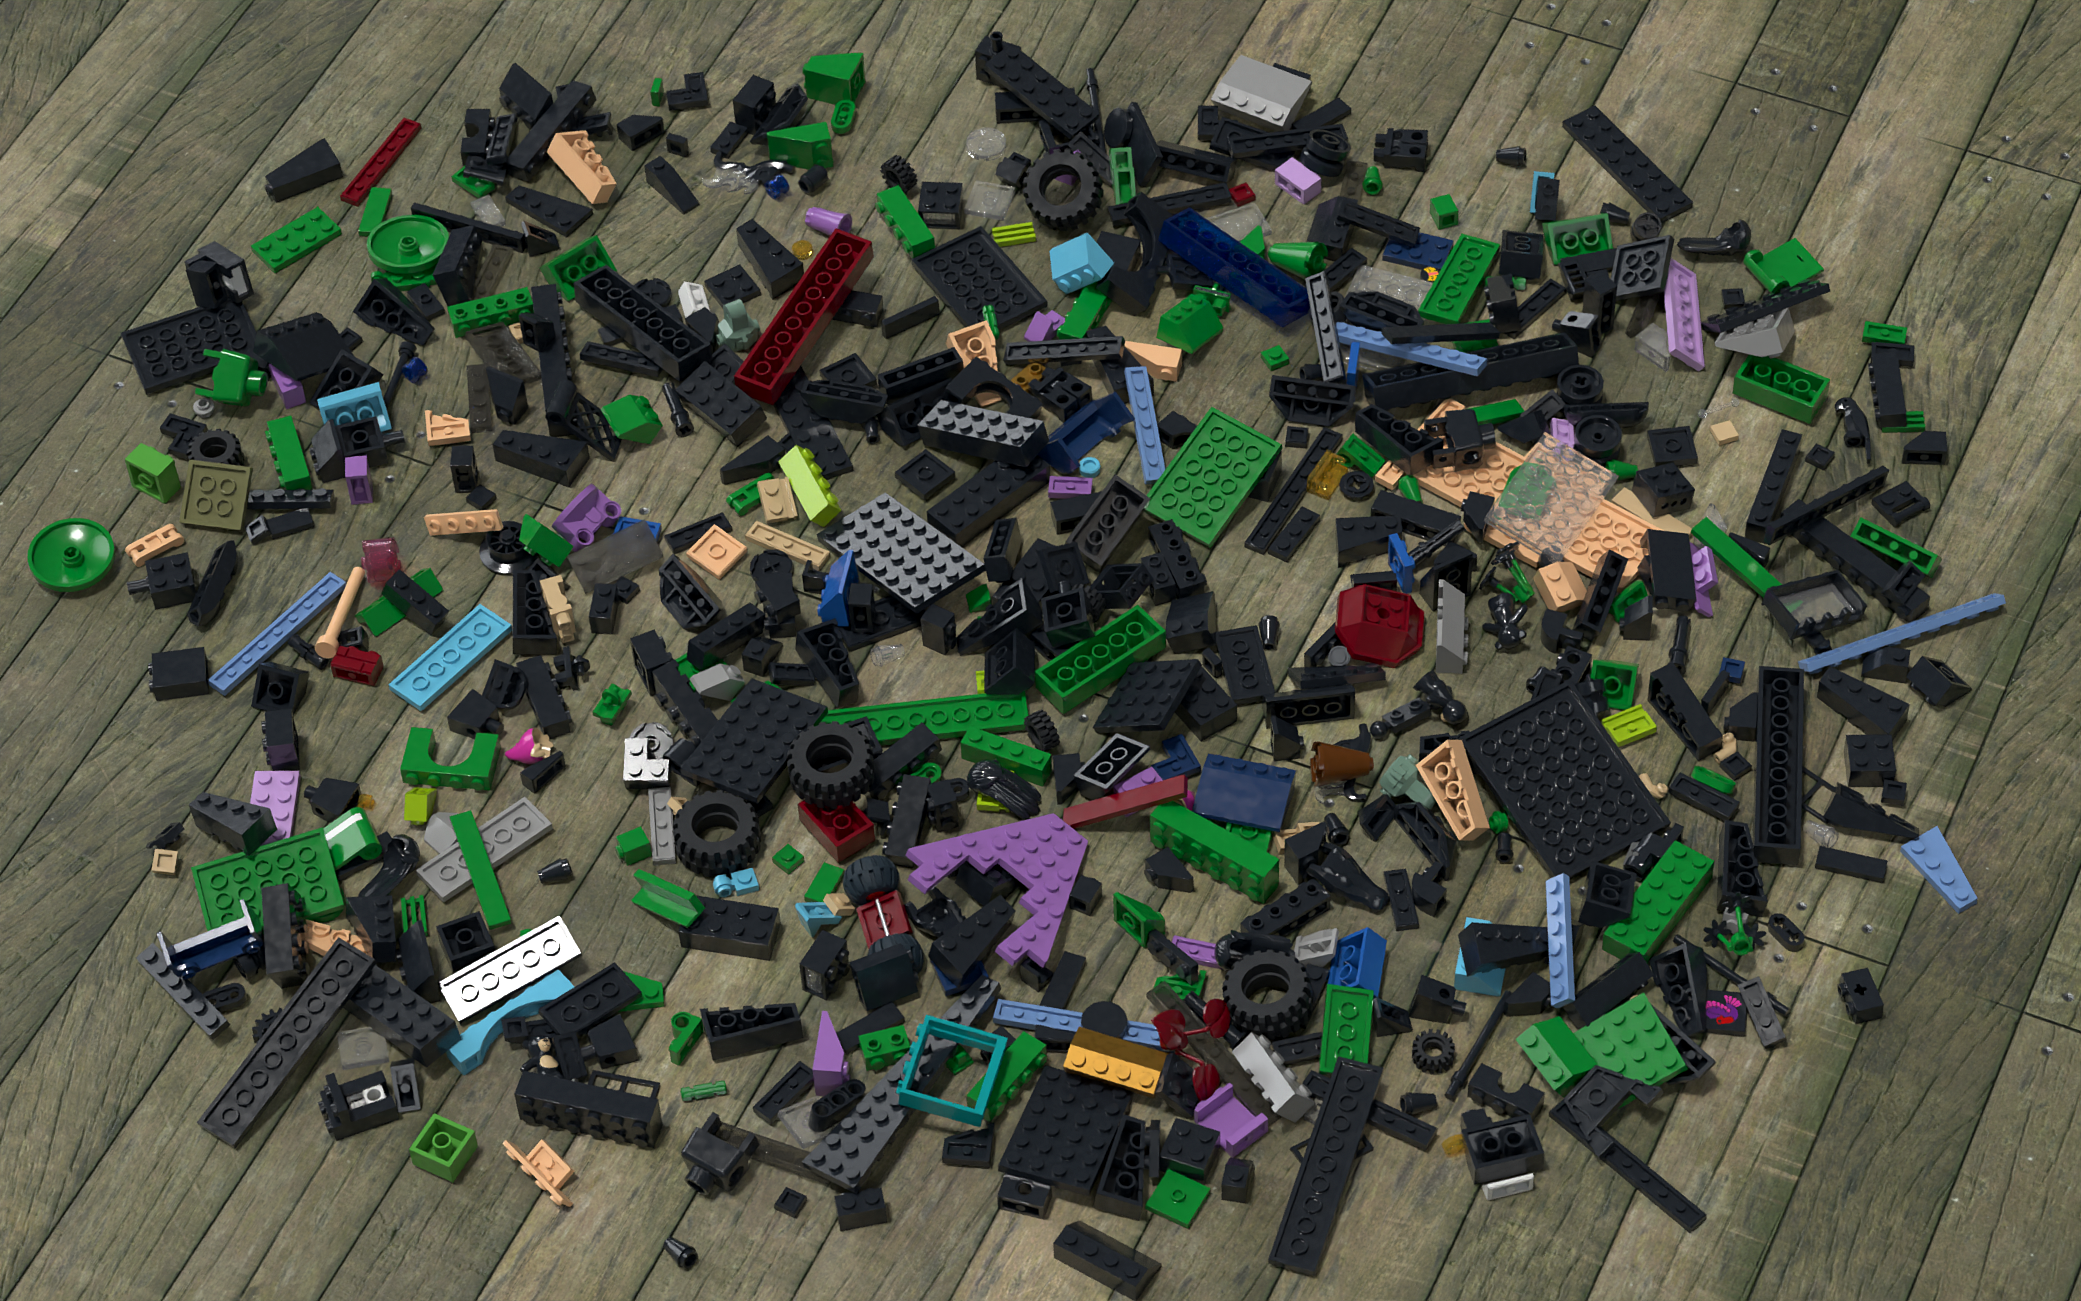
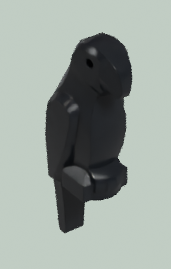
M1849 397L1840 398L1835 403V411L1844 414L1843 422L1846 434L1843 439L1847 447H1859L1862 444L1865 447L1866 463L1870 464L1871 447L1867 417L1854 399Z

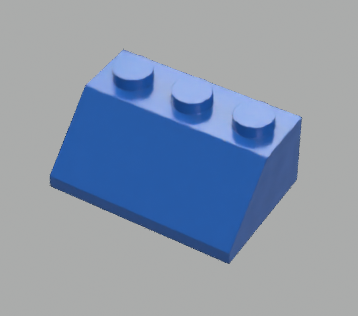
M848 550L831 566L829 575L825 577L826 587L822 589V603L818 604L817 609L818 617H821L822 623L836 618L838 626H849L848 600L851 583H860L854 550Z
M1369 927L1339 939L1335 956L1331 961L1328 984L1374 990L1373 999L1378 998L1387 940Z

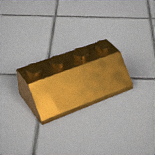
M1078 1027L1070 1044L1063 1067L1067 1073L1077 1074L1091 1080H1098L1112 1086H1119L1136 1094L1155 1099V1091L1168 1053Z

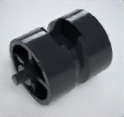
M1651 212L1640 214L1630 228L1632 240L1637 242L1656 238L1662 227L1659 217Z
M1588 674L1586 675L1587 679L1584 682L1575 683V687L1598 718L1600 712L1609 710L1608 699L1606 696H1603V693L1606 691L1604 678L1594 680Z

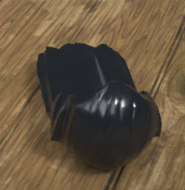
M1740 219L1738 222L1733 223L1732 227L1725 228L1717 237L1680 238L1677 247L1690 253L1731 256L1744 252L1748 248L1751 241V229L1744 220Z
M997 759L979 761L969 770L967 786L974 792L981 793L984 797L990 796L998 800L1013 813L1025 820L1030 819V815H1037L1040 811L1038 804L1041 803V795L1039 791L1017 774L1003 768Z
M404 834L394 835L387 845L386 853L383 855L382 868L361 890L358 897L388 896L408 874L415 870L420 857L417 842Z
M1231 930L1229 934L1222 936L1217 941L1214 956L1217 964L1222 969L1232 971L1231 966L1235 962H1241L1242 957L1254 955L1256 951H1261V953L1267 952V950H1274L1275 953L1282 951L1287 953L1288 957L1294 956L1295 952L1291 949L1293 943H1290L1291 940L1286 937L1260 933H1242Z

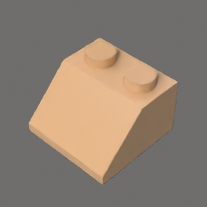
M1573 562L1550 564L1538 569L1533 578L1548 609L1563 613L1582 605L1587 590Z

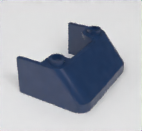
M1115 391L1089 402L1048 436L1049 443L1040 451L1038 456L1060 473H1067L1069 475L1080 466L1079 458L1107 436L1113 438L1121 432L1120 427L1122 425L1132 422L1135 418Z
M244 899L239 901L245 917L175 945L161 931L157 933L167 966L177 977L189 979L195 976L197 972L245 953H255L261 949L260 947L264 944L259 917Z

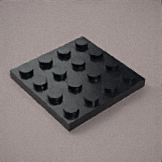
M1198 659L1135 662L1130 664L1121 681L1117 684L1112 696L1108 699L1103 711L1098 716L1093 729L1096 733L1164 731L1201 669V662Z

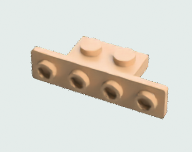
M496 509L429 514L424 517L431 536L500 531L503 529L501 518Z
M541 1139L528 1155L516 1144L508 1140L503 1142V1145L508 1149L506 1153L513 1160H519L522 1163L521 1169L524 1172L537 1178L535 1183L544 1191L548 1190L552 1194L550 1198L557 1205L561 1206L564 1204L568 1207L573 1205V1202L560 1188L575 1171L546 1141Z

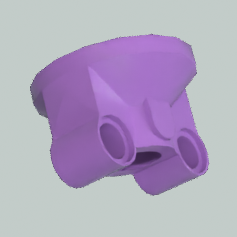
M590 484L571 501L551 527L574 546L572 548L574 552L584 553L594 540L593 534L601 526L611 527L614 525L621 514V507L618 503L606 497L594 484ZM606 511L610 512L613 516L607 515ZM578 538H582L585 543H582Z

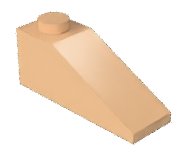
M1125 341L1126 349L1142 366H1146L1147 372L1156 379L1177 382L1182 365V349Z

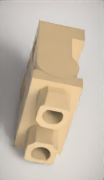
M561 575L541 580L542 597L545 600L547 612L556 637H560L562 643L573 641V633L576 632L571 605L567 603Z

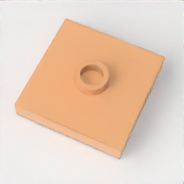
M714 524L686 552V556L720 580L747 552V547Z

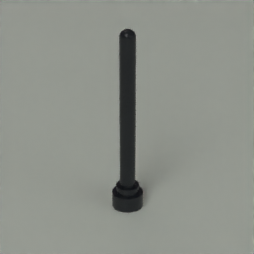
M403 341L399 347L400 358L383 397L387 410L406 363L414 357L417 347L408 341Z

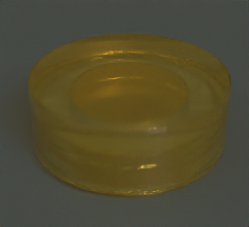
M806 240L797 241L792 246V254L799 260H806L813 254L812 244Z
M1461 1134L1453 1135L1443 1141L1441 1146L1446 1154H1455L1464 1149Z

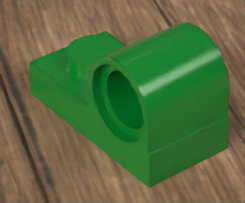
M1352 434L1336 454V459L1342 466L1350 468L1355 464L1371 478L1386 461L1355 434Z
M678 1012L671 1019L674 1040L670 1043L669 1052L671 1062L678 1066L704 1032L702 1018L687 1012Z

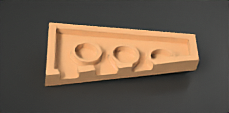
M306 920L307 932L305 933V940L308 943L309 949L324 956L339 937L366 953L360 937L352 935L351 931L345 929L337 931L330 929L329 925Z

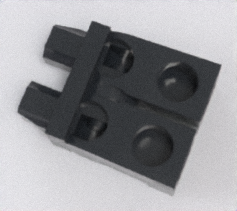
M1387 128V134H1376L1375 147L1382 148H1374V162H1384V168L1388 169L1391 167L1417 168V172H1425L1428 130H1394V128Z
M1047 367L1042 373V382L1033 379L1028 384L1029 391L1043 403V407L1057 414L1059 420L1063 423L1083 406L1093 401L1092 387L1070 373L1064 372V369L1061 367L1056 370Z

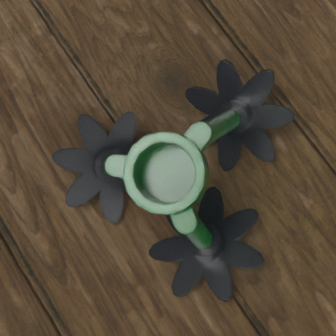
M1738 891L1735 898L1732 895H1726L1728 901L1721 904L1722 907H1729L1727 910L1728 914L1736 912L1738 932L1731 937V942L1724 937V935L1732 932L1730 929H1724L1727 921L1723 920L1718 925L1714 919L1712 920V928H1703L1708 933L1703 941L1709 942L1712 940V947L1715 948L1719 940L1727 947L1729 952L1734 951L1737 955H1745L1748 952H1752L1755 944L1764 946V942L1760 938L1764 937L1766 932L1758 931V923H1755L1750 928L1746 923L1742 922L1741 914H1743V908L1752 907L1747 902L1751 896L1746 895L1742 897L1741 892Z

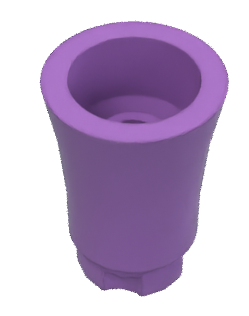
M813 207L809 208L806 213L805 224L827 235H831L835 228L850 233L852 217L850 214Z

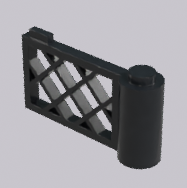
M559 381L547 409L546 420L552 425L563 426L582 441H586L590 447L608 460H614L622 439L612 435L609 427L610 424L601 409L579 394L577 386L572 381ZM578 402L583 405L585 412L579 411ZM593 414L599 416L602 424H596ZM587 415L590 426H585L582 416ZM576 417L579 428L570 423L572 418ZM603 427L606 438H601L598 428ZM592 429L595 436L594 440L589 437L587 430ZM605 441H608V442H609L610 447H611V451H608V450L605 448V445H604L603 442H605Z

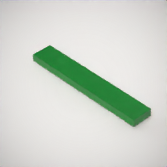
M1705 517L1692 528L1690 532L1702 544L1711 548L1712 552L1763 598L1768 588L1782 585L1709 518ZM1798 600L1784 604V606L1793 614L1801 607L1803 602Z
M472 811L449 816L489 930L511 924L508 910Z

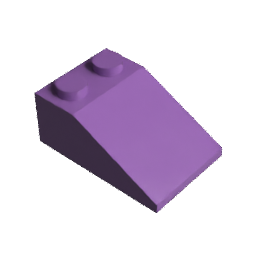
M822 1011L813 1064L816 1096H825L850 1080V1075H848L849 1062H845L844 1051L827 1011Z

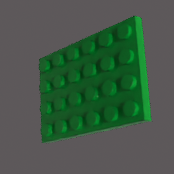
M1211 406L1147 494L1151 499L1149 506L1144 512L1162 522L1173 519L1176 527L1179 526L1183 534L1211 548L1283 449L1282 444Z
M323 827L260 846L250 856L244 854L243 851L191 867L207 932L245 917L239 901L244 899L258 915L262 934H264L261 888L288 883L304 898L306 911H303V916L305 920L345 909Z

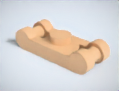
M168 524L129 544L125 552L129 557H132L133 563L140 567L145 564V561L173 546H181L184 543V538L180 533H177V529L173 524Z

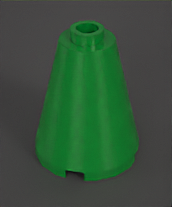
M1321 242L1275 243L1268 251L1271 263L1304 280L1307 277L1323 272L1327 266L1324 263V256L1328 257L1326 245Z

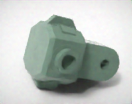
M738 299L723 305L724 319L717 325L718 334L715 335L720 347L726 344L732 351L749 349L758 340L757 332L760 331L757 320L750 318L743 302Z
M1411 754L1407 757L1399 756L1380 779L1379 784L1382 787L1380 792L1383 794L1387 793L1390 798L1392 796L1397 798L1409 796L1415 802H1420L1431 810L1436 804V800L1430 789L1421 782V774L1416 767L1419 761Z

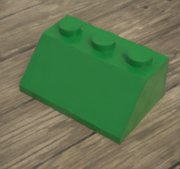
M1608 213L1542 223L1545 244L1553 265L1560 263L1561 258L1613 249Z
M597 235L588 237L539 267L548 284H556L557 292L561 291L562 298L566 301L575 297L574 282L605 265L615 272L617 271Z
M1191 294L1160 316L1156 338L1193 354L1221 333L1224 327L1211 303L1199 295Z
M1560 1016L1535 1023L1516 1038V1041L1548 1083L1563 1098L1570 1093L1595 1065H1598Z

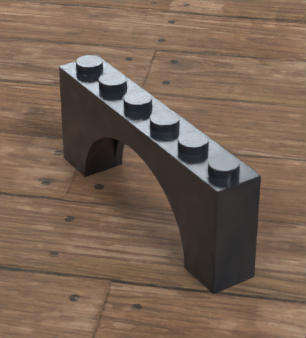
M1139 192L1128 201L1124 215L1135 226L1142 242L1143 259L1138 271H1126L1113 265L1104 277L1099 280L1096 287L1133 316H1136L1141 311L1145 312L1150 305V297L1156 289L1154 287L1155 283L1161 275L1156 274L1155 267L1156 265L1163 266L1165 263V256L1172 245L1171 239L1177 231L1176 225L1179 220L1143 192Z

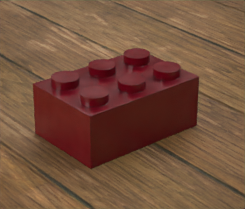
M805 800L798 803L799 820L838 863L875 841L874 824L853 801L850 802L849 806L843 807L841 805L837 806V809H830L828 806L819 808L817 804L810 805Z

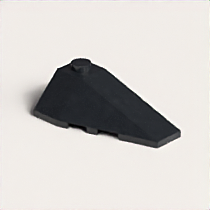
M1839 782L1836 783L1824 810L1823 817L1826 818L1828 823L1834 826L1841 825L1847 828L1904 837H1918L1919 828L1896 814H1885L1886 811L1881 805L1877 803L1869 804L1863 799L1864 795Z

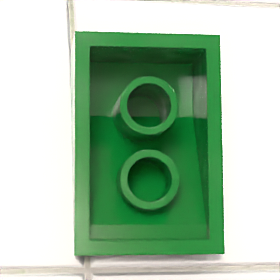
M827 122L767 132L770 160L787 161V164L793 165L795 168L808 170L814 165L823 166L824 168L833 167L831 137Z

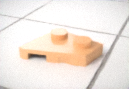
M425 410L429 446L471 441L468 419L454 418L447 414H443L441 417L432 415V411Z

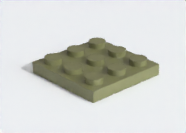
M189 460L179 523L243 531L253 468Z

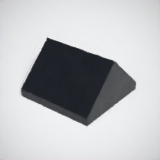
M1280 451L1248 496L1249 498L1264 502L1269 501L1282 472V451Z

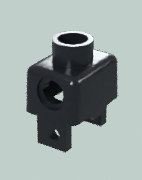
M1473 409L1445 411V417L1424 420V430L1429 432V436H1444L1447 445L1445 449L1432 450L1433 469L1453 467L1454 472L1481 467L1484 450L1493 449L1496 446L1493 424H1479Z
M714 1112L711 1113L702 1128L696 1127L681 1151L682 1158L689 1170L684 1181L692 1189L703 1195H708L714 1185L725 1191H732L750 1169L748 1161L760 1145L756 1135L749 1132L738 1149L715 1137L723 1124L719 1115Z

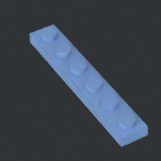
M1146 366L1125 368L1124 373L1131 411L1135 418L1133 422L1145 484H1155L1165 471L1147 368Z
M1564 873L1546 881L1551 1006L1557 1009L1575 1001L1569 876Z

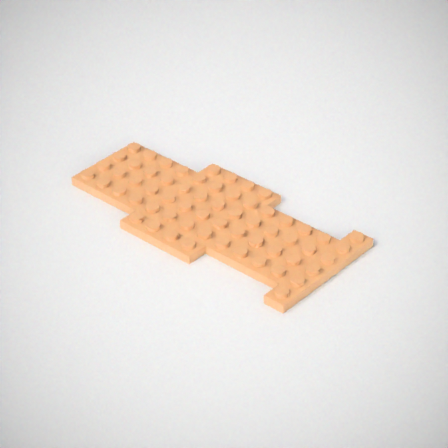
M1451 398L1446 399L1428 419L1445 417V411L1464 410L1465 406ZM1424 423L1417 430L1424 429ZM1440 436V438L1444 439L1443 449L1447 448L1445 437ZM1496 442L1495 448L1484 450L1481 467L1454 472L1453 467L1433 469L1432 465L1413 474L1414 478L1418 479L1420 486L1461 507L1463 499L1468 498L1470 491L1495 497L1494 512L1484 540L1500 549L1509 543L1519 542V548L1514 551L1516 557L1535 568L1540 565L1538 562L1539 555L1547 548L1558 551L1565 562H1573L1576 570L1591 578L1599 558L1609 549L1628 558L1617 588L1619 593L1626 589L1639 575L1637 567L1643 557L1649 555L1648 549L1641 548L1640 540L1646 530H1662L1601 498L1600 495L1608 488V481L1570 461H1566L1561 456L1558 459H1554L1550 450L1538 444H1535L1524 457ZM1389 460L1375 475V481L1393 490L1398 485V481L1407 474ZM1520 465H1539L1545 468L1551 475V491L1539 522L1497 512V506L1509 475L1513 469ZM1530 473V474H1528V476H1530V477H1537V476H1538V475L1535 474V473ZM1464 523L1465 529L1471 533L1469 528Z

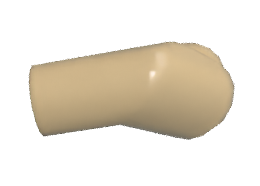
M1725 733L1722 736V750L1713 755L1718 764L1737 752V741L1732 733Z
M1647 773L1639 775V778L1654 798L1661 799L1665 797L1668 792L1665 784L1653 785Z

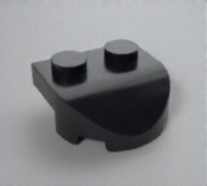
M495 659L482 696L498 708L505 710L514 709L520 704L525 694L527 676L522 669Z

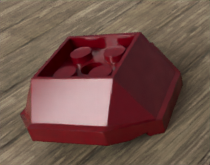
M1366 584L1339 593L1335 633L1346 646L1347 652L1352 659L1396 668L1404 660L1420 651L1423 638L1424 611L1417 606L1411 595Z

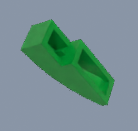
M1131 147L1109 149L1111 178L1115 205L1127 203L1136 195L1134 167L1132 166Z

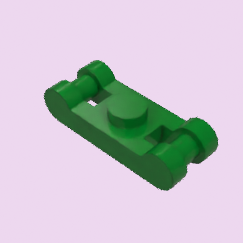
M771 473L762 475L730 494L726 499V503L730 507H734L735 512L739 516L745 515L750 508L761 502L757 488L758 481L775 479Z

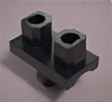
M566 646L563 647V654L553 657L557 671L565 669L563 672L556 673L555 679L559 688L570 685L574 691L579 689L578 675L584 676L585 672L590 669V662L588 659L583 658L582 655L575 657L571 654L570 647Z

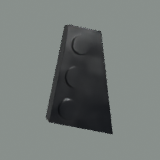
M1512 274L1487 278L1488 286L1484 287L1486 299H1490L1486 300L1488 313L1492 312L1489 314L1490 323L1500 333L1521 330Z
M1401 515L1336 518L1335 540L1338 568L1343 567L1344 563L1354 560L1357 562L1363 561L1364 557L1373 554L1379 556L1388 553L1389 535L1397 533L1402 541Z
M392 895L346 897V918L353 925L356 936L360 937L366 953L374 958L377 963L396 962Z

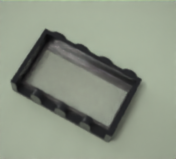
M1839 570L1806 577L1805 579L1791 581L1779 586H1772L1765 592L1761 603L1762 606L1765 605L1788 633L1790 640L1861 621L1867 604Z

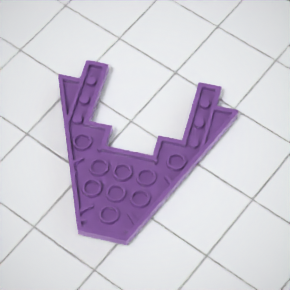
M1054 813L909 848L905 856L919 867L909 875L908 881L926 894L966 860L983 874L998 863L1030 889L1021 897L1019 904L1034 916L1000 943L995 952L1012 966L1027 955L1043 968L1054 943L1088 840Z

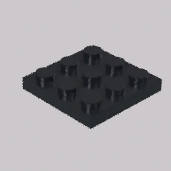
M1671 235L1617 246L1611 280L1617 285L1616 301L1665 291L1674 238Z

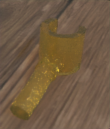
M361 794L357 807L372 809L375 802L372 799L373 796Z

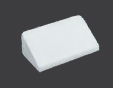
M684 282L678 294L685 318L704 307L710 311L703 285Z
M1533 1173L1482 1185V1189L1487 1200L1533 1189L1534 1175Z

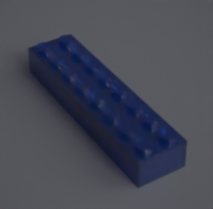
M1190 207L1164 220L1158 241L1193 264L1197 269L1203 271L1214 281L1223 285L1230 292L1243 299L1244 302L1253 306L1277 325L1283 328L1308 314L1310 302L1308 291L1304 286Z

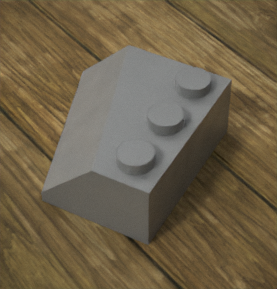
M1440 579L1437 608L1436 673L1462 674L1463 665H1467L1468 652H1463V647L1467 648L1468 634H1464V630H1468V617H1464L1465 594L1445 580Z

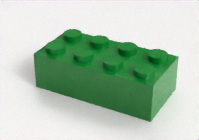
M1749 354L1734 377L1732 394L1811 424L1828 397L1830 379L1778 358Z

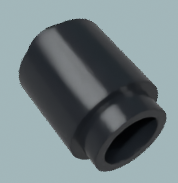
M814 165L800 176L798 185L805 193L814 192L828 181V172L823 166Z

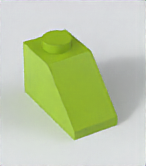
M415 787L405 793L404 820L411 821L413 825H424V822H427L432 816L437 789Z

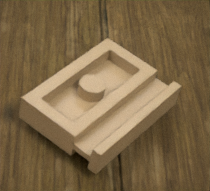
M785 477V479L777 478L758 481L757 488L766 524L786 521L791 518L797 519L798 515L788 477Z

